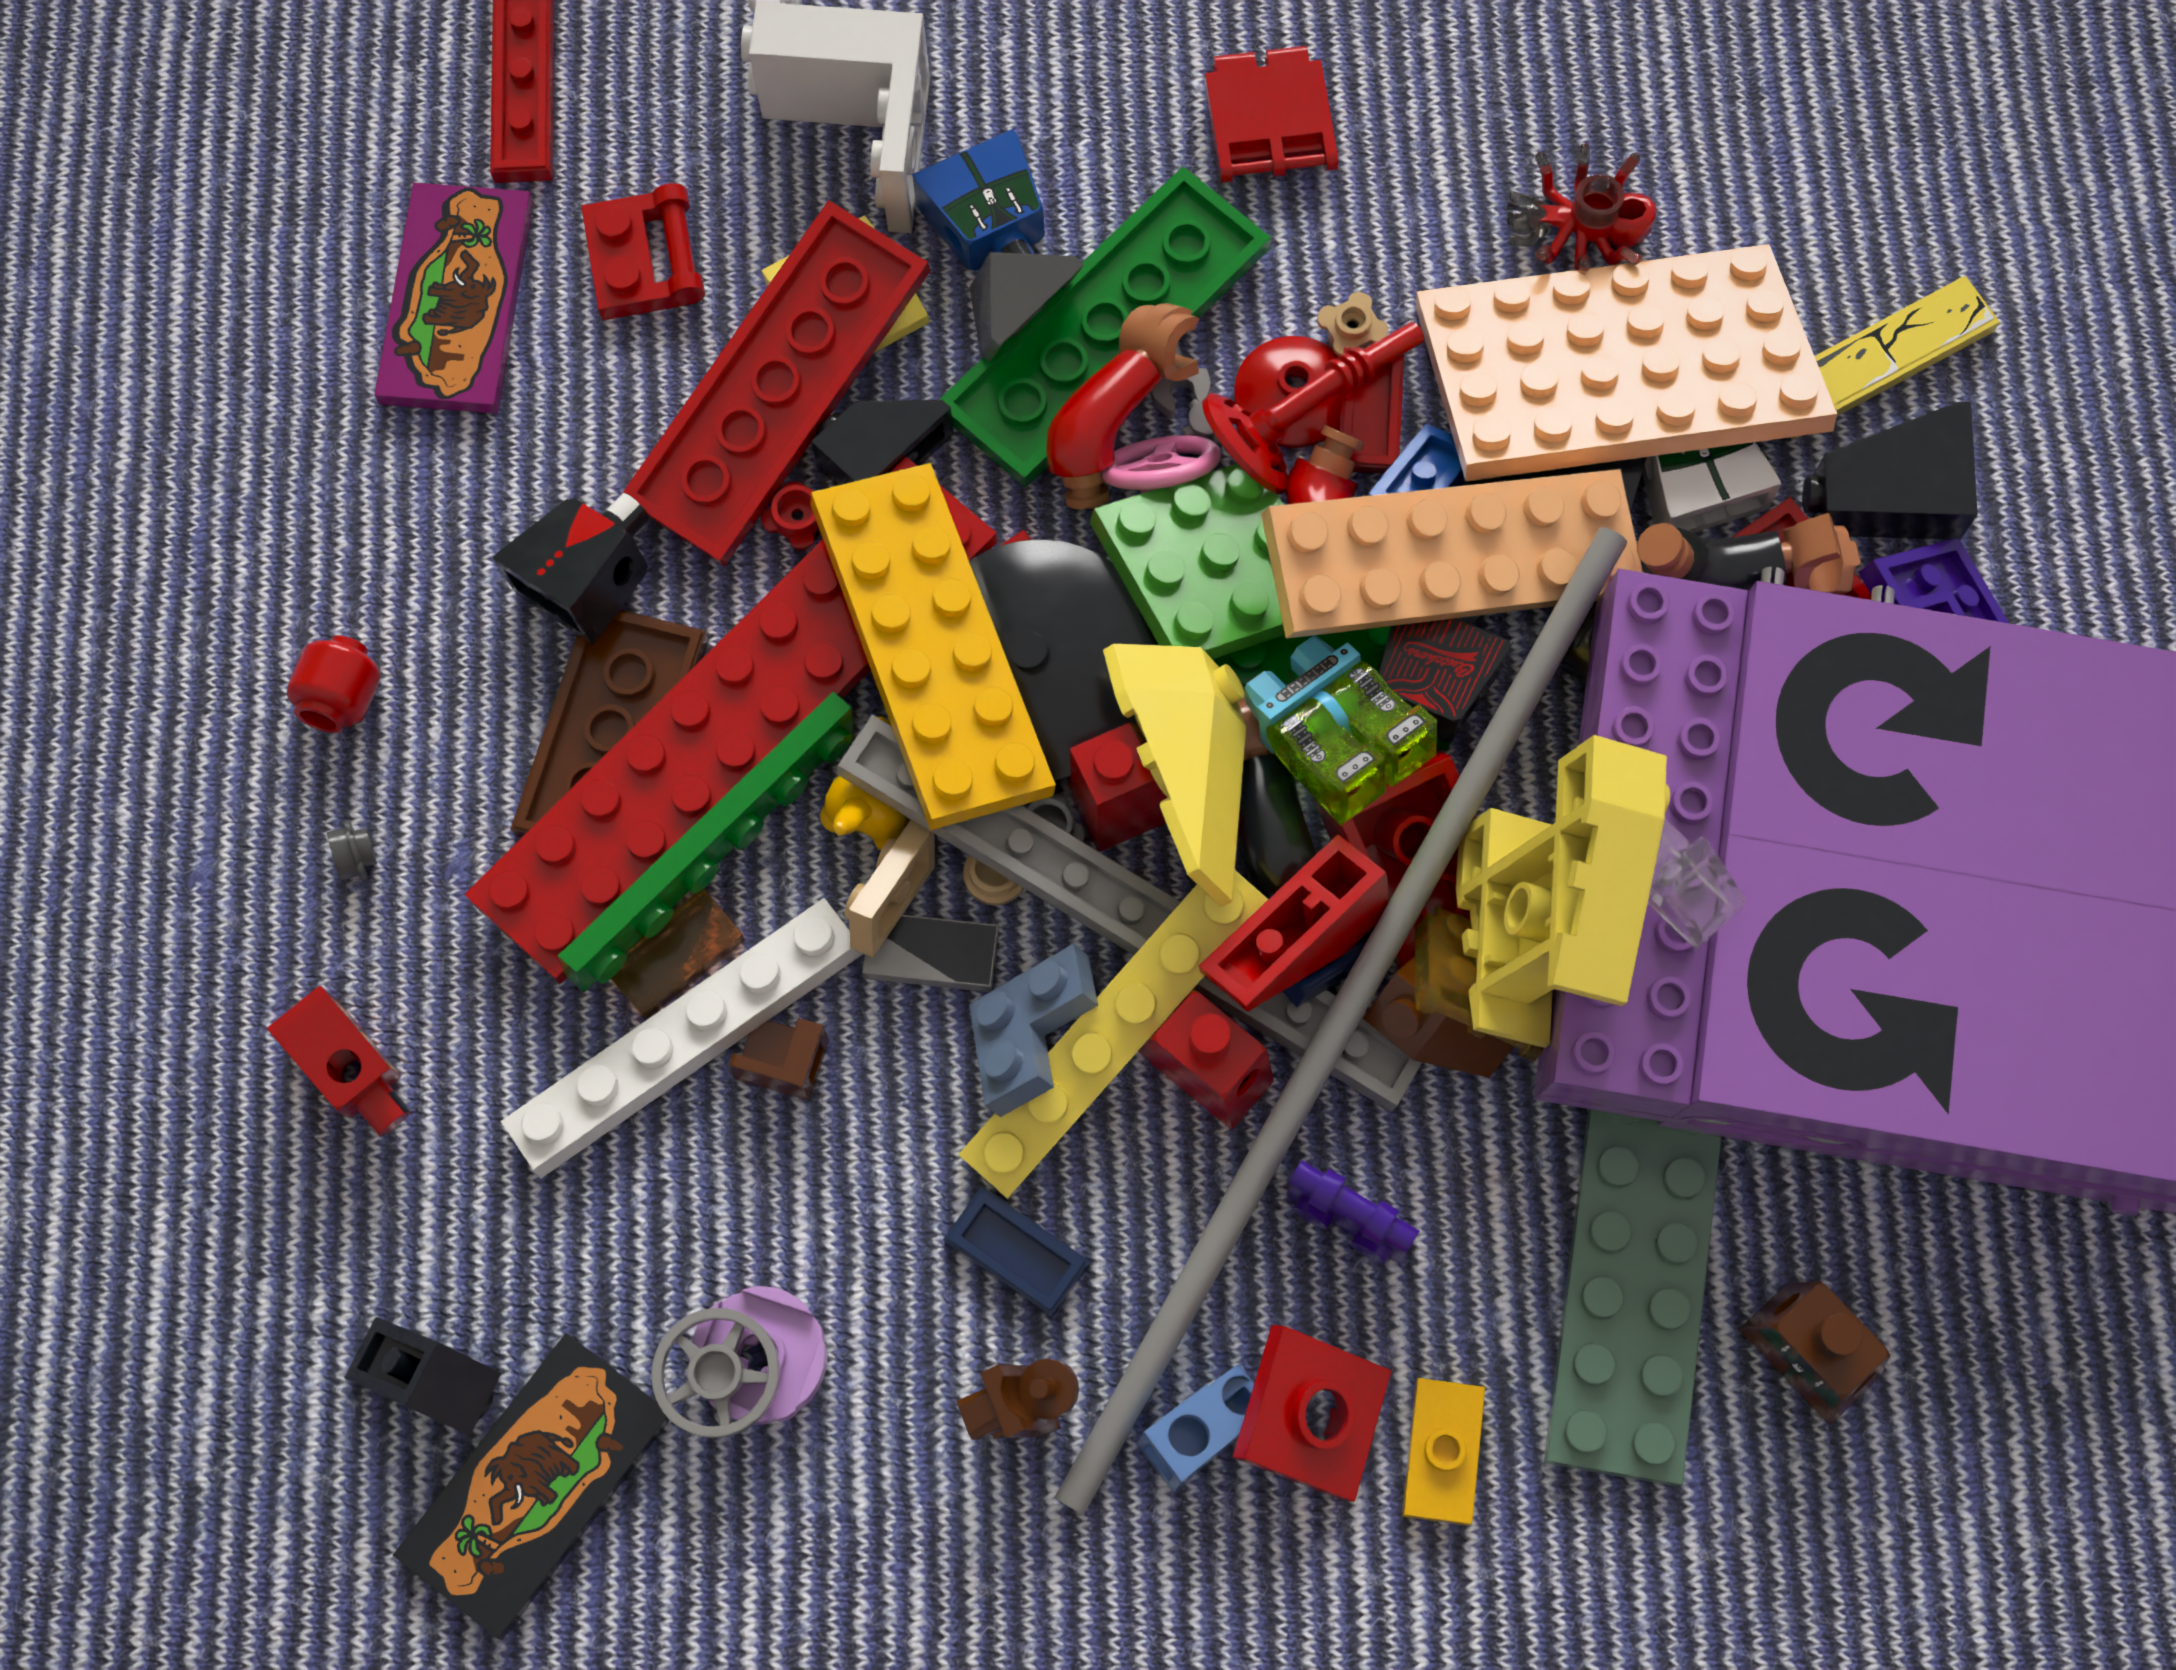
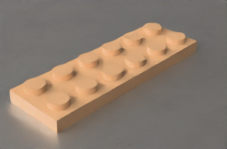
M1620 469L1269 506L1261 514L1286 639L1556 606L1600 527L1616 531L1627 540V545L1595 601H1598L1618 568L1643 572L1637 553L1635 533Z

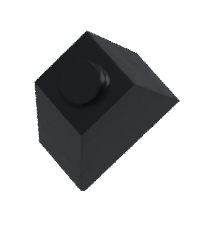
M1958 401L1825 453L1813 476H1806L1802 492L1804 513H1812V518L1829 513L1834 526H1844L1849 532V537L1941 540L1959 538L1961 540L1978 515L1971 402Z

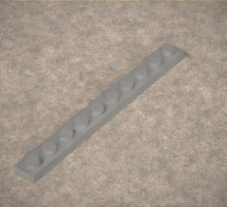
M871 715L839 762L836 774L930 831L892 726ZM1022 805L931 830L932 833L1133 955L1137 953L1181 903L1179 900ZM1206 976L1192 989V991L1195 990L1201 993L1213 1004L1300 1057L1303 1056L1336 997L1326 990L1301 1006L1296 1007L1283 992H1280L1247 1012ZM1362 1017L1330 1075L1392 1112L1398 1106L1422 1062L1412 1060Z

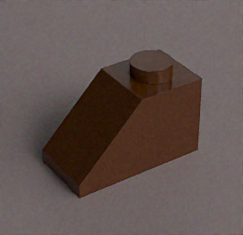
M1427 946L1394 974L1363 1017L1366 1022L1414 1061L1487 1078L1491 1077L1518 1043L1515 1040L1473 1030L1468 992L1473 984Z

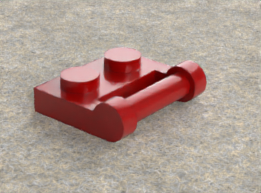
M668 183L655 188L652 193L581 205L597 306L602 321L691 305L705 297L703 277L695 272L685 215L690 208L688 192L685 186ZM662 220L672 276L668 281L656 283L646 222Z

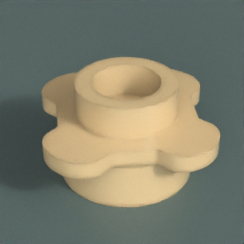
M1355 292L1349 296L1348 301L1336 307L1327 305L1320 309L1317 317L1318 326L1327 330L1328 342L1333 348L1334 353L1338 356L1342 355L1344 347L1366 348L1387 336L1388 326L1384 321L1377 319L1371 309L1372 299L1369 295ZM1355 321L1358 327L1355 329L1349 328L1347 323Z

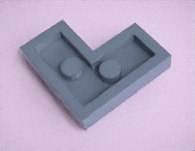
M1074 943L969 1004L984 1103L987 1108L1000 1117L1054 1088L1045 1036L1098 1006L1089 956Z

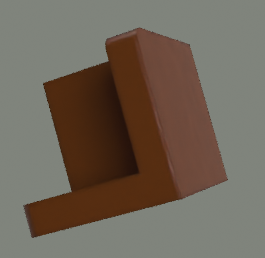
M798 1018L796 1026L793 1028L768 1020L749 1033L742 1055L733 1053L728 1067L734 1078L738 1081L810 1101L829 1044V1038L822 1024Z

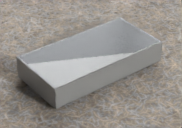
M902 915L875 956L872 958L865 955L863 977L870 980L991 992L999 925Z

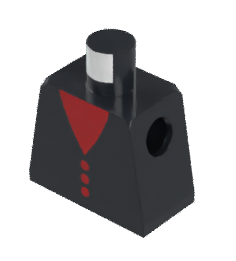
M622 493L602 515L575 498L566 499L498 551L492 558L516 595L593 645L647 574L648 564L632 537L650 518L645 509L634 498L625 493Z

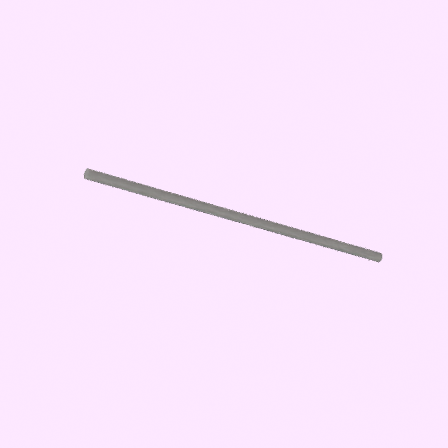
M1600 527L1056 1493L1054 1498L1083 1515L1086 1512L1625 549L1627 540L1616 531Z

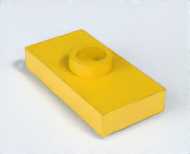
M1424 1378L1416 1379L1402 1517L1465 1526L1472 1525L1485 1387Z

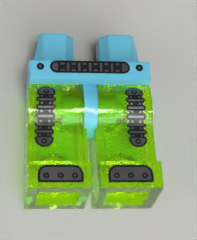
M1313 635L1299 645L1291 655V669L1299 678L1286 686L1271 671H1263L1245 686L1246 704L1259 721L1260 742L1272 754L1275 753L1287 769L1340 826L1386 793V783L1391 788L1436 756L1437 720L1421 705L1418 704L1414 708L1408 705L1388 687L1382 676L1372 666L1361 661L1360 653L1348 642L1335 650ZM1411 747L1410 752L1405 757L1399 759V755ZM1361 784L1360 789L1348 797V792Z

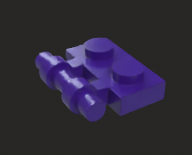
M1301 1160L1288 1182L1290 1185L1286 1196L1296 1202L1293 1210L1300 1217L1319 1228L1327 1229L1331 1223L1353 1236L1350 1242L1351 1246L1367 1258L1380 1264H1385L1389 1258L1400 1265L1420 1231L1397 1217L1399 1210L1381 1200L1380 1204L1376 1205L1344 1186L1346 1178L1328 1168L1324 1174Z

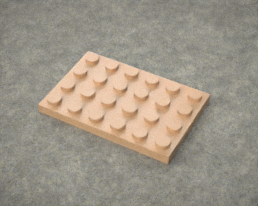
M1769 244L1641 261L1636 265L1625 263L1417 291L1416 312L1466 482L1834 431L1837 418L1836 409Z

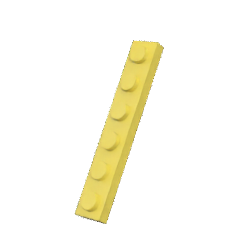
M1236 870L1234 872L1232 902L1222 907L1196 885L1097 997L1098 1006L1082 1014L1048 1052L1054 1088L1002 1117L994 1113L958 1155L1008 1199L1205 976L1200 972L1199 965L1269 899Z

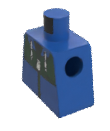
M1014 128L912 174L916 206L969 270H979L990 252L1035 254L1031 245L1040 242L1045 236L1042 203Z

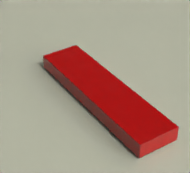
M493 0L490 173L494 183L553 180L554 0Z

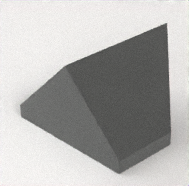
M990 252L969 287L980 354L988 362L998 354L1004 343L1011 336L1015 338L1041 310L1047 307L1046 302L1060 289L1064 291L1072 283L1084 266L1076 256Z

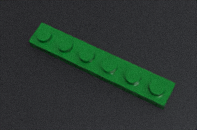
M832 692L558 955L565 976L583 993L596 981L603 984L610 980L624 965L627 959L626 952L642 936L649 939L666 926L673 915L672 907L689 891L692 894H696L703 890L719 870L718 863L734 847L742 850L754 841L764 826L763 819L779 804L785 807L794 802L806 788L809 782L808 776L823 761L830 764L846 751L853 739L852 707L835 692Z

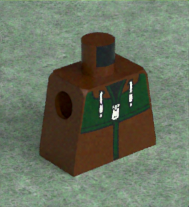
M1821 1281L1785 1284L1739 1328L1742 1334L1829 1425L1833 1424L1880 1378L1891 1356L1887 1348Z

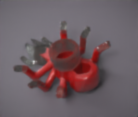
M1581 144L1578 149V163L1574 182L1575 198L1572 203L1556 191L1553 184L1552 166L1544 152L1537 153L1535 160L1541 171L1543 195L1556 205H1548L1531 194L1510 192L1509 200L1512 202H1508L1507 209L1518 211L1519 213L1509 212L1507 224L1512 231L1519 235H1530H1511L1509 239L1510 245L1531 247L1537 242L1538 238L1547 236L1551 232L1552 226H1556L1560 231L1550 246L1548 244L1543 245L1535 252V258L1540 261L1543 260L1548 265L1555 261L1572 232L1576 235L1575 270L1588 272L1591 269L1590 258L1586 255L1587 241L1594 242L1597 245L1604 260L1610 266L1619 264L1623 259L1634 265L1640 263L1642 256L1629 248L1641 244L1651 233L1657 212L1656 205L1650 197L1641 193L1624 194V183L1640 162V155L1636 152L1632 153L1619 168L1614 179L1601 174L1587 177L1590 147L1588 144ZM1610 244H1612V245L1615 246V247H1620V248L1617 249V250L1614 252V250L1611 248Z

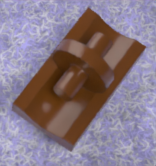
M1046 1358L1037 1360L1031 1365L998 1364L981 1372L986 1388L957 1400V1404L972 1440H980L989 1435H992L994 1439H1002L1004 1437H1044L1062 1429L1058 1418L1066 1415L1074 1407L1078 1399L1079 1384L1072 1368L1060 1360Z

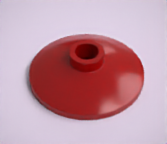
M1286 336L1267 341L1254 349L1241 364L1235 380V402L1252 414L1259 408L1267 410L1299 389L1289 386L1285 381L1287 378L1298 377L1308 383L1325 372V365L1329 361L1336 359L1338 355L1328 345L1308 337ZM1334 394L1282 429L1284 436L1276 442L1277 445L1288 448H1303L1324 442L1327 437L1321 434L1324 424L1338 430L1340 394Z

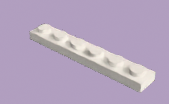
M823 898L501 1120V1123L531 1168L541 1179L856 960L863 953L850 948L849 929L826 899Z

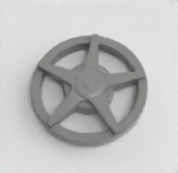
M726 1308L700 1310L678 1321L661 1340L652 1364L653 1392L663 1413L684 1431L705 1438L733 1436L757 1423L772 1405L780 1382L778 1352L769 1334L749 1316ZM714 1320L735 1322L722 1345L711 1344L700 1349L683 1336L686 1331L704 1322ZM745 1327L752 1331L761 1342L767 1356L768 1373L744 1369L742 1360L736 1354ZM677 1342L691 1358L687 1369L688 1382L668 1396L664 1383V1370L667 1357L673 1345ZM742 1384H766L765 1390L755 1407L744 1417L731 1423L730 1398L739 1391ZM696 1395H700L706 1400L714 1401L721 1426H703L693 1423L680 1415L673 1405Z

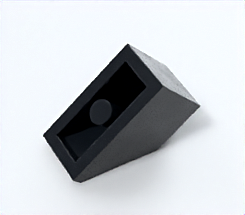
M943 400L855 401L842 414L834 413L830 415L817 429L815 438L811 441L817 468L839 486L890 473L906 456L917 466L922 465L954 435L951 407Z
M375 1317L344 1378L471 1436L478 1420L487 1413L491 1406L494 1388L502 1373L435 1340Z

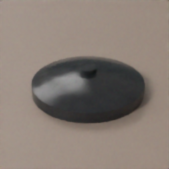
M1055 540L1017 541L990 549L969 560V563L1056 786L1071 783V747L1129 722L1138 725L1135 714L1127 718L1120 710L1103 650L1112 644H1159L1111 561L1094 551L1068 542Z

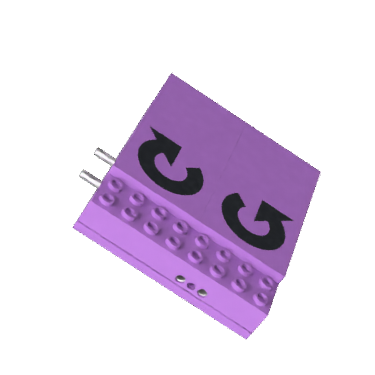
M1766 567L1762 570L1761 581H1756L1749 591L1618 568L1596 602L1578 746L1593 735L1666 755V784L1670 788V802L1665 813L1627 1004L1618 1006L1556 989L1553 990L1550 1045L1546 1048L1540 1047L1533 1100L1659 1121L1658 1126L1695 1130L1703 1134L2111 1203V1212L2116 1214L2138 1215L2139 1208L2176 1214V652L1894 604L1895 590L1889 586H1886L1884 602H1881L1882 586H1876L1872 589L1871 600L1783 585L1785 572L1776 567L1774 583H1770L1772 567Z

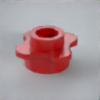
M797 481L788 482L783 485L781 490L775 494L771 508L764 510L761 515V523L764 530L768 533L778 532L790 540L792 548L796 550L811 548L815 542L814 535L819 529L811 508V492L814 491ZM799 511L804 515L802 519L794 520L792 518L793 513Z

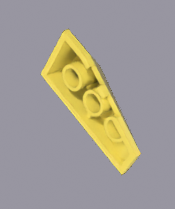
M1112 644L1105 648L1103 652L1114 694L1124 716L1129 718L1135 714L1138 726L1147 740L1146 743L1136 749L1143 766L1151 771L1157 785L1168 797L1160 802V808L1186 873L1222 907L1232 902L1246 736V724L1239 704V700L1245 697L1242 684L1229 665L1224 664L1219 667L1201 647Z

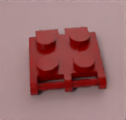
M1307 46L1266 50V66L1257 67L1255 52L1214 56V72L1205 73L1204 86L1220 183L1233 182V176L1272 172L1273 177L1285 176L1286 170L1322 165H1324L1325 171L1338 170V153L1321 60L1309 61Z

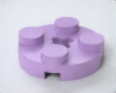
M754 1286L743 1289L741 1293L731 1295L723 1302L720 1300L711 1308H726L741 1312L754 1319L769 1334L779 1356L780 1382L772 1405L754 1425L790 1420L797 1415L802 1407L812 1400L824 1379L828 1352L823 1329L807 1306L796 1296L784 1290L767 1286ZM714 1320L698 1324L692 1343L700 1349L711 1344L722 1345L735 1322ZM746 1327L736 1354L742 1360L744 1369H749L750 1362L741 1356L742 1350L745 1345L757 1346L760 1341ZM764 1366L760 1372L768 1373V1366ZM742 1384L739 1391L730 1398L732 1420L737 1421L755 1407L765 1390L766 1384ZM709 1401V1403L716 1409L714 1401Z

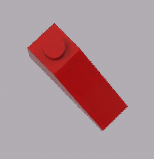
M1337 834L1199 965L1200 972L1249 1012L1344 955L1377 924L1389 903L1386 872Z

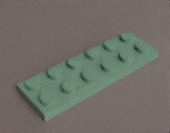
M1588 1109L1543 1463L1679 1487L1683 1485L1721 1136L1703 1134L1700 1131L1662 1127L1658 1126L1659 1121Z

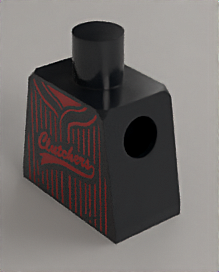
M1458 618L1390 626L1375 683H1379V689L1384 690V694L1390 696L1389 699H1394L1396 705L1390 712L1381 711L1379 706H1374V701L1370 702L1369 706L1373 711L1390 718L1380 744L1394 755L1413 759L1416 757L1426 734L1443 742L1451 743L1500 674L1513 642ZM1411 714H1417L1426 721L1425 724L1395 746L1387 739V732Z

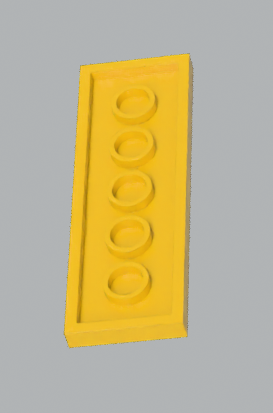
M931 463L811 492V508L930 831L1053 797L1056 784Z

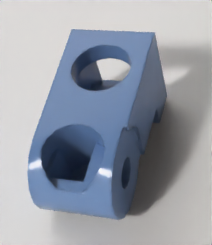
M1239 1364L1209 1386L1207 1384L1158 1420L1143 1432L1137 1442L1138 1447L1173 1493L1192 1479L1197 1472L1227 1447L1238 1440L1254 1386L1253 1381Z

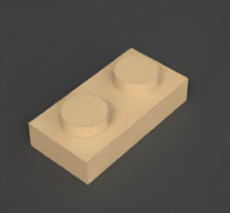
M913 820L909 821L897 839L890 838L885 843L879 854L875 872L866 885L859 883L855 886L846 903L844 915L849 920L850 948L872 958L878 952L935 867L934 833Z

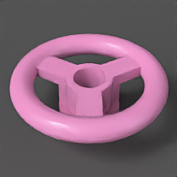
M1174 435L1146 439L1115 450V461L1102 472V478L1111 486L1126 490H1140V494L1154 489L1172 487L1196 480L1211 472L1221 460V450L1212 440L1199 436ZM1178 454H1195L1200 455V457H1182L1178 456Z

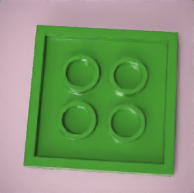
M1238 464L1209 472L1196 480L1184 484L1154 489L1094 508L1090 525L1122 578L1159 646L1201 647L1213 660L1285 635L1261 514L1269 506L1284 504L1278 494L1262 487Z

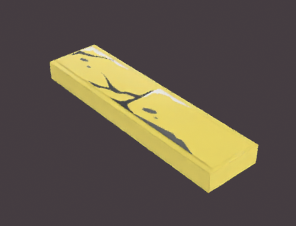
M1965 275L1814 357L1836 409L1837 416L1993 333L2000 321Z

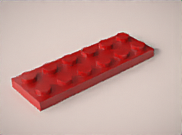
M828 200L622 493L634 498L645 509L651 520L725 567L811 444L819 426L834 411L931 272L929 263Z

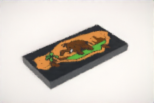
M565 1333L392 1556L493 1636L503 1640L670 1420L663 1413L658 1402L569 1334Z

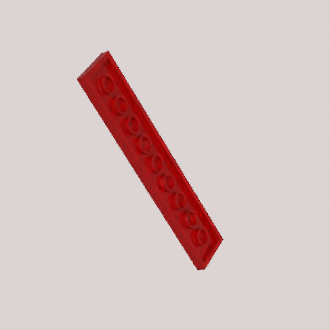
M906 456L891 472L917 465ZM940 485L968 560L990 550L997 543V532ZM822 539L464 894L471 904L559 985L567 977L558 955L832 692H835L843 699L871 671L824 540Z

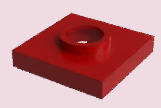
M1271 1325L1233 1458L1340 1500L1355 1502L1392 1370L1289 1327ZM1320 1390L1331 1392L1337 1405V1409L1330 1408L1329 1423L1323 1435L1328 1436L1325 1440H1320L1312 1435L1305 1417L1306 1408L1311 1397Z

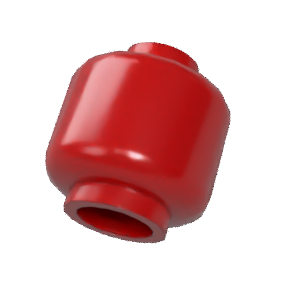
M336 635L332 637V640H316L303 648L288 682L286 693L289 701L295 707L294 714L300 721L320 731L338 733L342 731L343 727H352L364 720L379 685L381 674L375 662L367 656L368 649L365 645L353 638Z

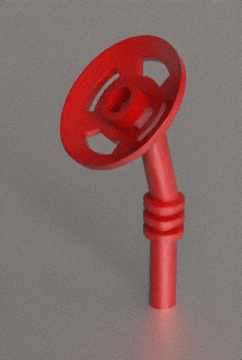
M1410 322L1363 350L1359 347H1354L1347 353H1343L1336 359L1329 361L1325 365V372L1267 410L1259 408L1252 414L1235 401L1217 393H1210L1202 401L1204 415L1215 436L1235 462L1262 487L1275 494H1283L1286 491L1289 472L1282 452L1276 443L1284 436L1282 429L1334 394L1346 395L1353 389L1360 387L1363 383L1373 379L1375 370L1422 344L1424 341L1423 332L1416 323ZM1277 466H1278L1280 472L1274 470V469L1271 468V467H1277Z

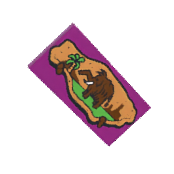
M413 182L374 394L379 405L498 414L534 203L530 191Z

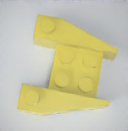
M1593 735L1558 760L1556 818L1554 824L1544 823L1494 808L1488 809L1471 822L1458 845L1456 897L1458 908L1469 910L1472 930L1466 929L1461 936L1464 955L1476 958L1477 965L1476 983L1468 990L1473 1030L1546 1048L1550 1045L1552 992L1554 989L1618 1006L1627 1004L1665 813L1670 802V788L1666 784V755Z

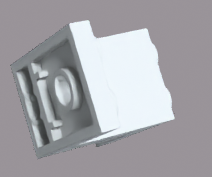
M748 0L750 11L755 12L753 26L744 25L742 30L741 57L743 62H750L748 72L750 95H758L762 118L883 127L882 140H873L871 149V177H877L875 188L876 208H885L888 232L912 233L916 202L912 174L920 169L930 86L923 13L802 5V0Z

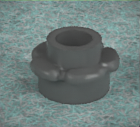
M345 820V827L327 832L332 856L341 881L360 876L361 880L364 881L368 877L365 867L377 864L373 845L367 828L354 831L351 821Z

